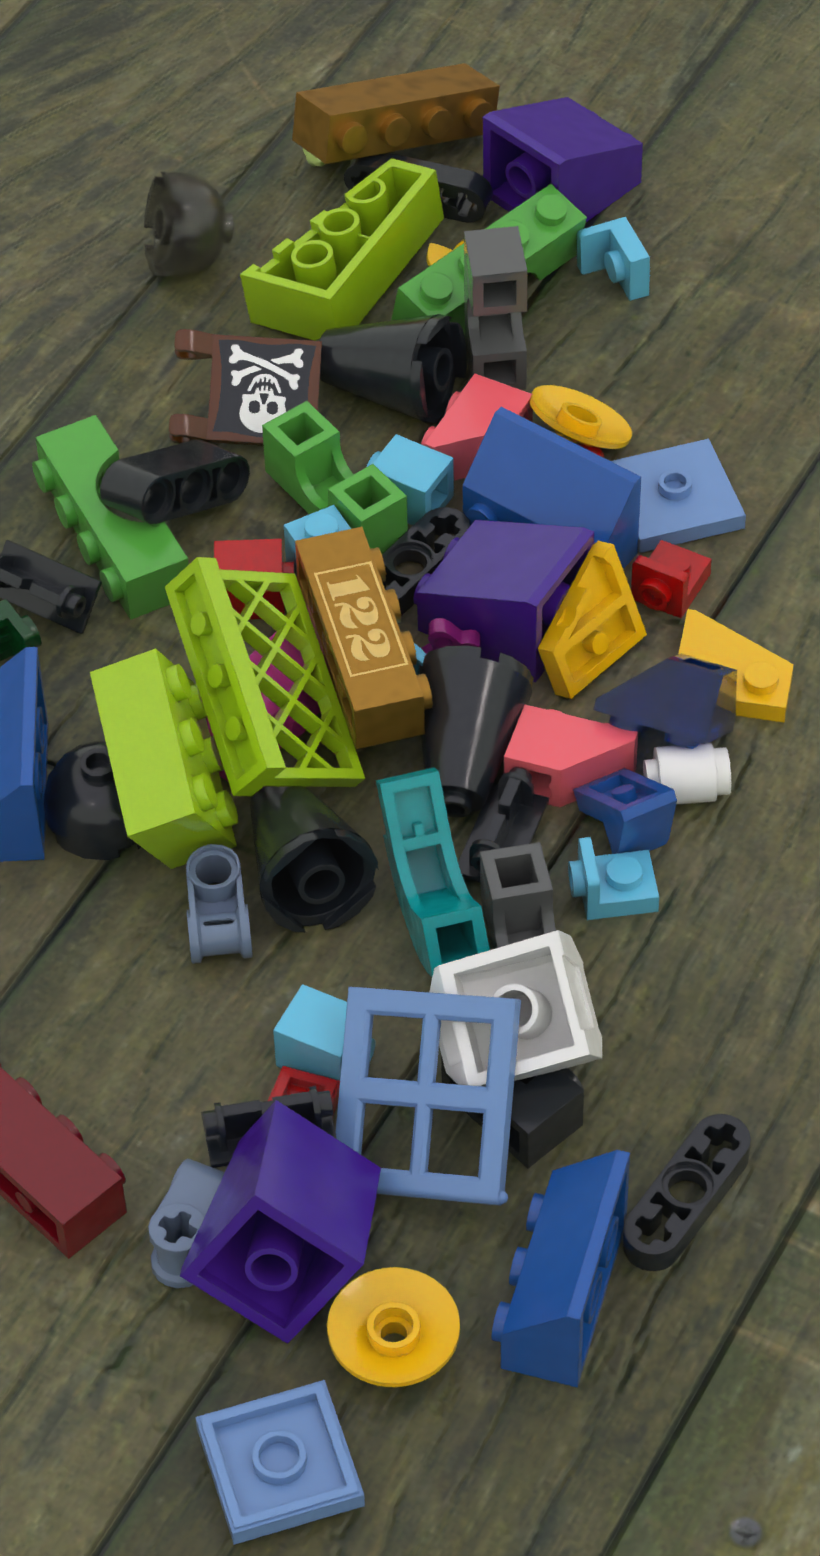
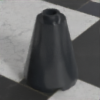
M441 314L328 329L322 334L321 338L316 340L322 341L320 380L420 421L439 424L446 413L448 402L453 395L455 378H465L467 347L463 329L459 323L449 321L452 317Z
M446 646L429 651L424 656L423 665L419 664L417 675H426L433 702L432 708L424 710L425 734L421 735L424 770L436 768L439 771L447 816L455 818L467 817L471 812L477 811L485 805L504 761L505 752L525 704L528 705L532 696L533 676L525 665L503 653H500L499 662L480 658L481 648L474 646Z
M264 786L251 797L250 811L260 897L266 911L276 924L293 932L306 933L303 926L322 924L325 930L339 927L358 915L371 900L376 889L373 879L375 871L378 869V860L368 842L308 787Z

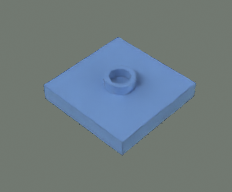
M709 439L611 461L641 476L639 553L654 550L661 540L676 545L745 529L746 514Z
M325 1380L195 1417L198 1434L234 1545L365 1506L364 1492Z

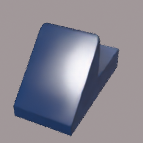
M624 768L573 789L579 811L603 822L612 854L649 850L650 852L664 846L668 842L677 803L673 788Z

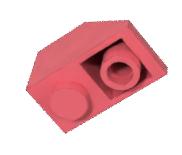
M474 373L461 392L456 391L451 396L444 417L436 427L431 426L428 428L421 445L453 457L454 481L466 478L494 413L500 407H503L533 422V409L530 405L531 395L533 394Z
M525 704L504 755V773L510 772L515 767L527 770L532 775L531 782L534 785V794L548 797V805L562 807L576 801L573 789L624 768L635 772L638 731L622 728L613 723H601L567 715L558 710H546Z

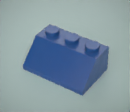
M500 407L494 413L462 485L463 513L469 519L470 526L475 520L585 527L594 531V543L602 541L614 544L624 569L638 554L641 476Z
M25 647L0 667V862L45 860L46 817L44 793L47 783L49 721L37 647Z
M615 1150L553 1170L545 1195L539 1193L533 1195L526 1223V1231L533 1232L528 1248L518 1246L509 1276V1285L516 1286L511 1303L502 1301L499 1303L492 1328L491 1339L501 1342V1369L578 1388L624 1233L628 1203L629 1152Z

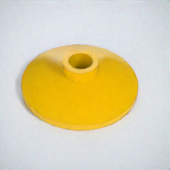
M542 385L532 391L531 394L533 395H531L530 399L531 408L545 424L556 431L555 434L573 443H580L595 448L619 449L629 444L632 437L631 427L619 413L603 402L577 390L556 385Z
M389 1267L376 1269L353 1279L336 1296L331 1305L327 1320L328 1340L337 1361L356 1378L369 1384L383 1387L409 1386L430 1378L448 1363L459 1341V1313L450 1293L434 1278L408 1268ZM392 1333L401 1334L405 1337L404 1340L398 1342L383 1340L385 1336Z

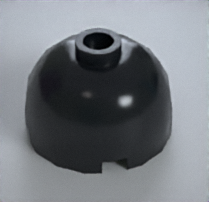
M106 741L81 744L65 753L48 775L46 783L44 810L48 828L50 827L51 831L56 835L57 843L65 851L81 858L95 860L119 858V850L129 848L135 842L127 837Z

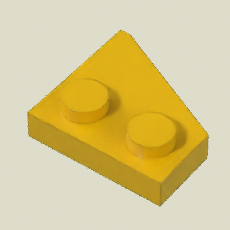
M597 541L592 545L538 646V651L555 695L572 699L647 635L614 544Z
M688 609L670 691V706L784 723L794 664L697 610Z

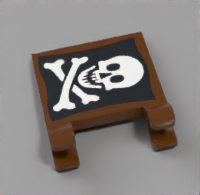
M180 329L176 332L174 342L176 357L184 360L212 358L208 418L189 414L171 415L169 419V437L172 442L181 444L192 440H203L210 443L264 446L263 424L305 401H308L318 411L322 341L218 335L191 329Z

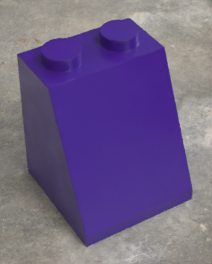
M569 97L491 111L483 116V177L488 180L492 187L493 196L491 201L508 212L552 184L587 217L586 222H588L641 183L643 143Z
M475 520L461 538L455 537L450 542L445 551L443 561L432 574H425L419 581L413 598L414 604L417 605L418 631L428 635L430 621L437 618L449 620L463 631L469 629L476 630L481 636L480 658L499 662L500 653L511 656L528 668L533 676V682L536 683L546 670L538 651V646L594 544V531L585 527Z
M275 1100L239 1140L183 1263L180 1277L288 1344L364 1265L381 1167Z

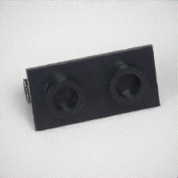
M6 540L3 551L0 554V598L7 599L8 602L77 633L84 634L102 581L15 542Z
M519 767L512 768L510 772L504 773L501 776L498 784H493L458 861L463 878L480 882V852L531 844L548 805L549 798L534 794V785L531 782L532 775L527 770Z
M316 1086L309 1087L308 1092L272 1097L273 1100L260 1102V1100L224 1106H221V1102L214 1103V1110L201 1112L211 1167L228 1166L239 1140L275 1100L336 1138L332 1119L334 1114L330 1091L317 1092Z

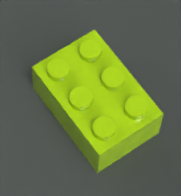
M155 648L90 672L127 837L170 869L187 864V860L192 852L202 846L216 844L230 849L236 847L232 828L233 825L238 824L236 806L229 792L223 790L219 771L224 770L214 736H210L206 721L207 715L197 685L187 677L180 664L174 665Z

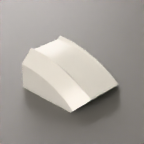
M557 930L438 965L434 968L430 993L521 1000L514 1081L602 1059V1035L598 1027L584 973L583 961L570 935ZM441 1020L439 1047L445 1071L458 1085L486 1087L491 1024Z

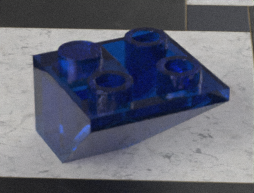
M681 653L665 659L596 698L593 710L610 715L609 724L615 727L642 732L644 726L666 732L664 736L666 742L694 749L699 743L706 744L733 731L736 719L737 670Z

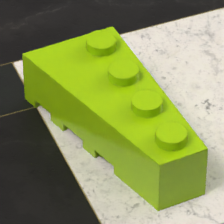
M391 158L345 193L346 203L328 212L323 210L310 220L311 229L295 242L286 238L273 248V259L260 268L252 264L240 274L250 323L314 341L321 338L322 334L328 329L359 325L444 219L436 170Z

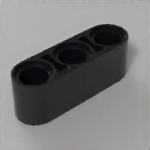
M192 440L123 458L112 463L102 478L100 496L103 503L110 508L146 523L158 524L229 504L237 500L248 484L250 466L248 461L241 455L203 440Z

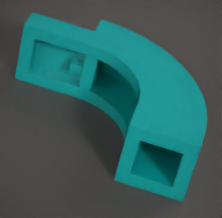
M429 768L376 780L386 830L383 838L394 886L413 946L424 969L432 977L434 968L438 965L489 951L482 907L470 895L457 861L439 771L436 768Z

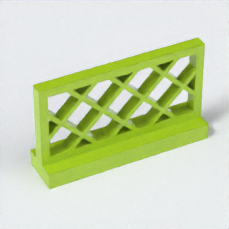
M196 557L165 586V590L233 796H253L264 786L356 787L365 779L296 575L293 573L219 569L216 558ZM227 590L245 604L241 614L232 608ZM265 591L280 592L287 612L286 616L262 597ZM253 612L277 631L272 641L248 622ZM284 639L300 651L304 661L303 667L280 649ZM244 641L263 656L258 665H255L249 659ZM270 664L274 665L294 682L289 692L266 674ZM302 690L318 703L322 714L321 718H318L297 700ZM261 692L280 708L275 718L267 712ZM288 715L312 734L307 744L283 726ZM320 742L336 755L340 768H333L315 753ZM279 745L298 760L294 767L285 766Z

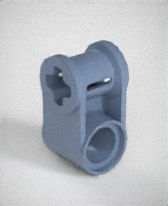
M210 844L202 846L192 852L186 865L189 899L187 922L192 964L201 963L203 956L240 953L243 958H253L248 904H244L241 864L238 855L232 849L223 845ZM215 882H216V883H220V884H216V885H208V884L215 883Z
M188 1158L177 1169L167 1194L155 1214L151 1217L148 1226L150 1242L154 1246L151 1255L152 1272L158 1281L173 1288H185L193 1285L180 1277L181 1268L225 1173Z

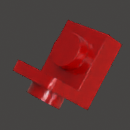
M661 540L649 558L639 555L632 564L631 592L634 600L650 609L660 610L682 619L710 576L712 559Z

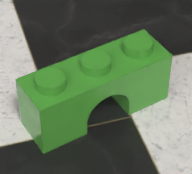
M308 401L262 425L265 471L308 514L335 505L351 529L363 527L370 549L379 547L381 554L408 531L407 496L374 464L353 474L341 451L340 432Z

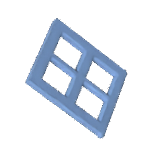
M361 987L348 988L335 1132L337 1140L361 1154L366 1103L415 1107L410 1169L381 1168L377 1194L499 1206L507 1202L508 1194L505 1192L521 1008L520 999ZM374 1015L423 1019L417 1081L368 1077ZM441 1020L491 1024L486 1087L436 1083ZM433 1109L484 1113L478 1177L428 1172Z

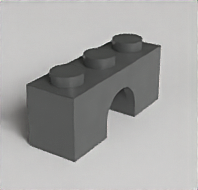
M518 226L464 231V315L467 364L470 379L475 373L523 390L526 389L527 349L523 334L521 312L527 311L528 271Z
M537 842L480 852V897L494 949L556 931L553 913V888L541 843Z

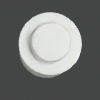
M712 743L654 747L653 759L643 761V776L673 788L677 798L676 805L715 802L717 795H728L731 793V768L726 747L713 748Z

